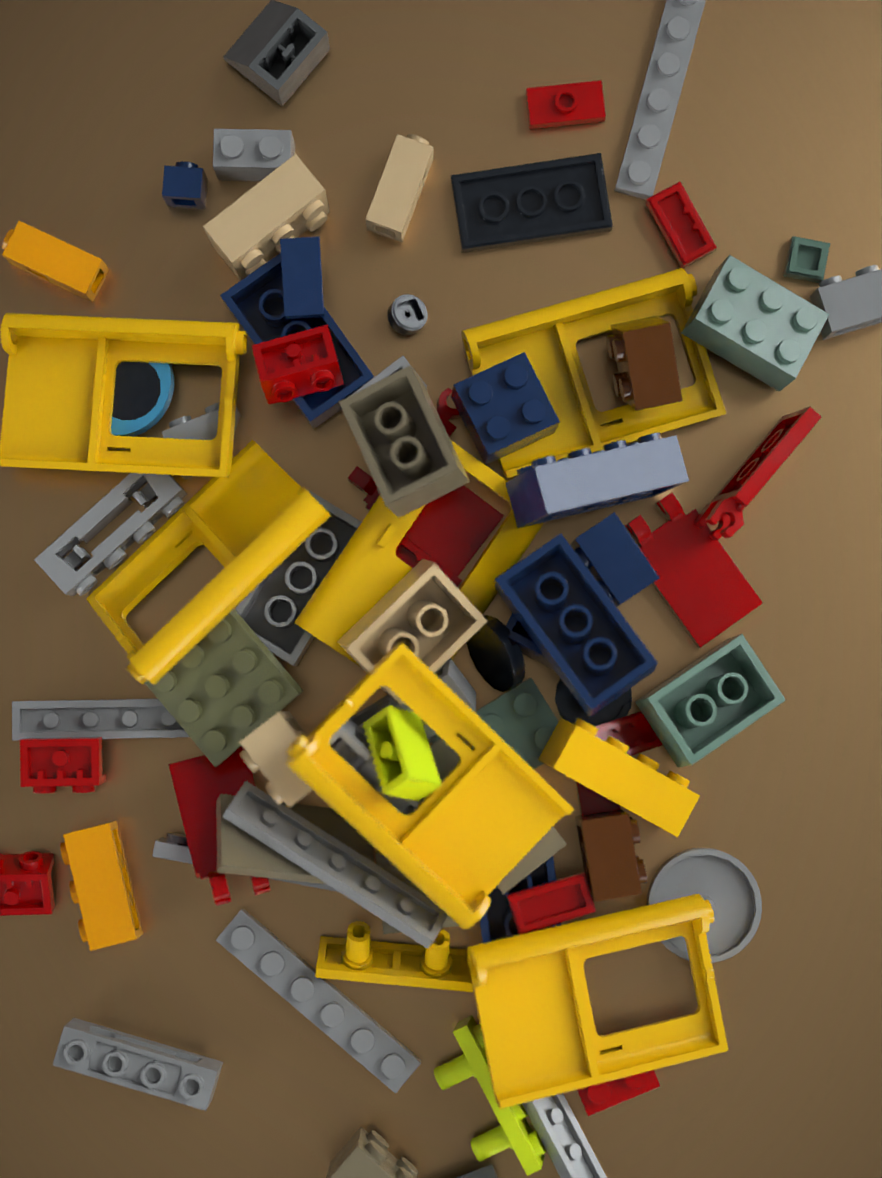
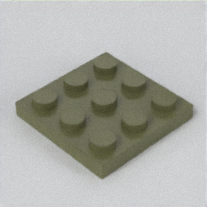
M235 609L217 624L155 685L148 680L145 682L215 767L223 763L242 746L239 743L242 739L277 712H281L303 692V689Z

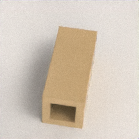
M397 134L365 218L367 230L403 242L434 159V147L430 146L426 139L414 134H408L407 137Z

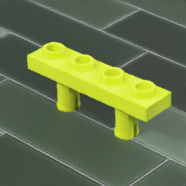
M471 1015L459 1021L453 1031L463 1051V1055L434 1069V1076L443 1091L472 1076L478 1080L500 1125L471 1139L470 1144L474 1155L481 1162L503 1150L511 1148L515 1151L528 1176L542 1169L545 1158L544 1153L547 1151L537 1131L531 1130L526 1120L528 1114L522 1103L502 1109L499 1108L491 1084L481 1026L476 1024Z

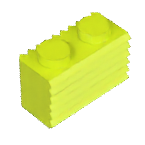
M393 705L385 707L364 722L362 728L366 729L364 735L368 736L366 742L370 743L369 750H372L371 757L374 758L372 764L376 765L375 771L379 772L377 778L380 779L379 786L383 787L381 793L418 802L441 787L440 777L422 720L414 711H404L403 708H393Z

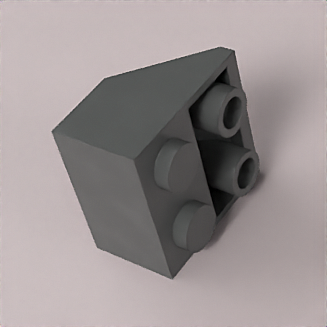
M271 0L223 58L283 106L329 52L328 32L300 9Z

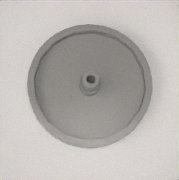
M692 848L679 852L669 858L657 870L650 883L647 905L700 894L703 900L707 899L711 903L714 912V922L710 924L709 932L706 933L711 962L715 963L729 959L742 951L754 937L762 914L760 890L749 869L730 854L712 848ZM683 936L661 941L672 953L689 961L686 941Z

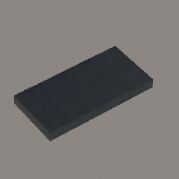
M601 153L451 175L462 253L611 231L613 228Z

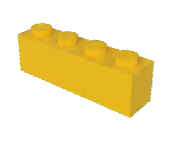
M560 718L538 760L678 837L700 795L687 788L690 781L669 770L667 776L657 771L660 766L659 763L639 753L636 759L626 754L630 747L611 736H608L606 741L596 737L599 729L580 718H577L575 724Z

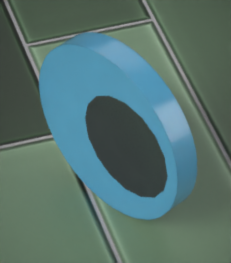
M121 362L116 368L111 433L113 435L132 437L140 435L152 428L164 416L174 393V373L171 364Z

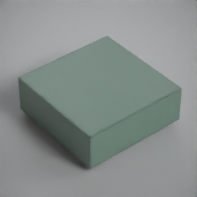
M792 236L783 276L816 283L823 281L830 243Z

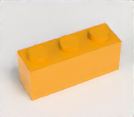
M117 821L63 834L65 842H61L60 850L64 864L66 866L70 865L73 880L69 882V889L74 904L79 903L82 919L78 920V928L82 941L88 942L89 949L92 951L138 939L143 935Z

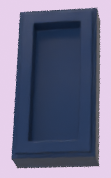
M320 237L280 239L285 319L325 317Z

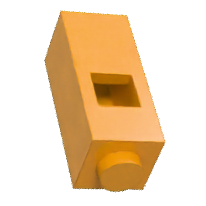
M18 221L15 229L8 231L3 241L2 249L4 251L2 256L11 265L92 303L109 271V267L102 259L21 221Z

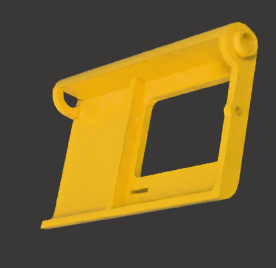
M683 268L461 331L462 343L472 376L525 352L560 421L555 433L498 459L506 478L518 476V469L531 466L532 461L543 457L555 456L557 461L567 458V454L584 448H590L591 452L603 450L602 446L612 442L626 440V443H630L645 435L667 432L727 414L706 348L681 334L693 312V297L697 295V284L691 273L687 274ZM668 315L672 316L676 321L694 377V384L692 386L681 389L683 401L637 411L630 405H624L603 412L598 411L594 406L576 349V343L583 339L611 332L610 325L652 316L659 318Z
M6 313L3 316L1 343L4 351L9 356L0 439V466L229 477L233 454L240 355H245L247 351V333L240 330L239 323ZM121 362H145L221 367L222 377L216 437L212 440L113 435L111 433L116 368Z
M251 440L232 459L228 478L213 477L96 588L86 600L128 653L126 657L130 664L126 669L142 685L147 680L155 685L331 515L254 440ZM205 545L224 566V569L144 644L127 623V614L198 546Z
M451 441L464 470L511 505L505 484L508 481ZM380 494L294 623L360 666L337 641L413 569L396 556L395 550L425 505L398 518L385 505ZM512 506L510 513L459 587L462 594L482 615L498 593L495 590V579L519 562L544 524L540 523L517 528ZM458 651L450 657L452 660L454 659Z
M403 643L393 647L307 737L301 734L286 750V753L289 755L286 765L463 929L470 928L482 918L491 903L488 894L558 820L565 815H570L574 810L566 800ZM381 686L390 688L460 758L458 765L441 781V787L431 792L408 815L399 812L329 744L330 738Z
M694 894L468 947L467 957L490 1079L499 1108L502 1109L729 1051L706 933L709 932L710 924L714 922V912L711 903L707 899L703 900L700 894ZM683 936L686 941L697 997V1010L692 1014L603 1036L597 1035L583 964L585 960L603 954Z

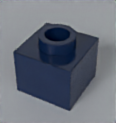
M185 161L176 162L175 166L164 165L162 197L167 206L206 209L208 178L204 169L198 168V165Z

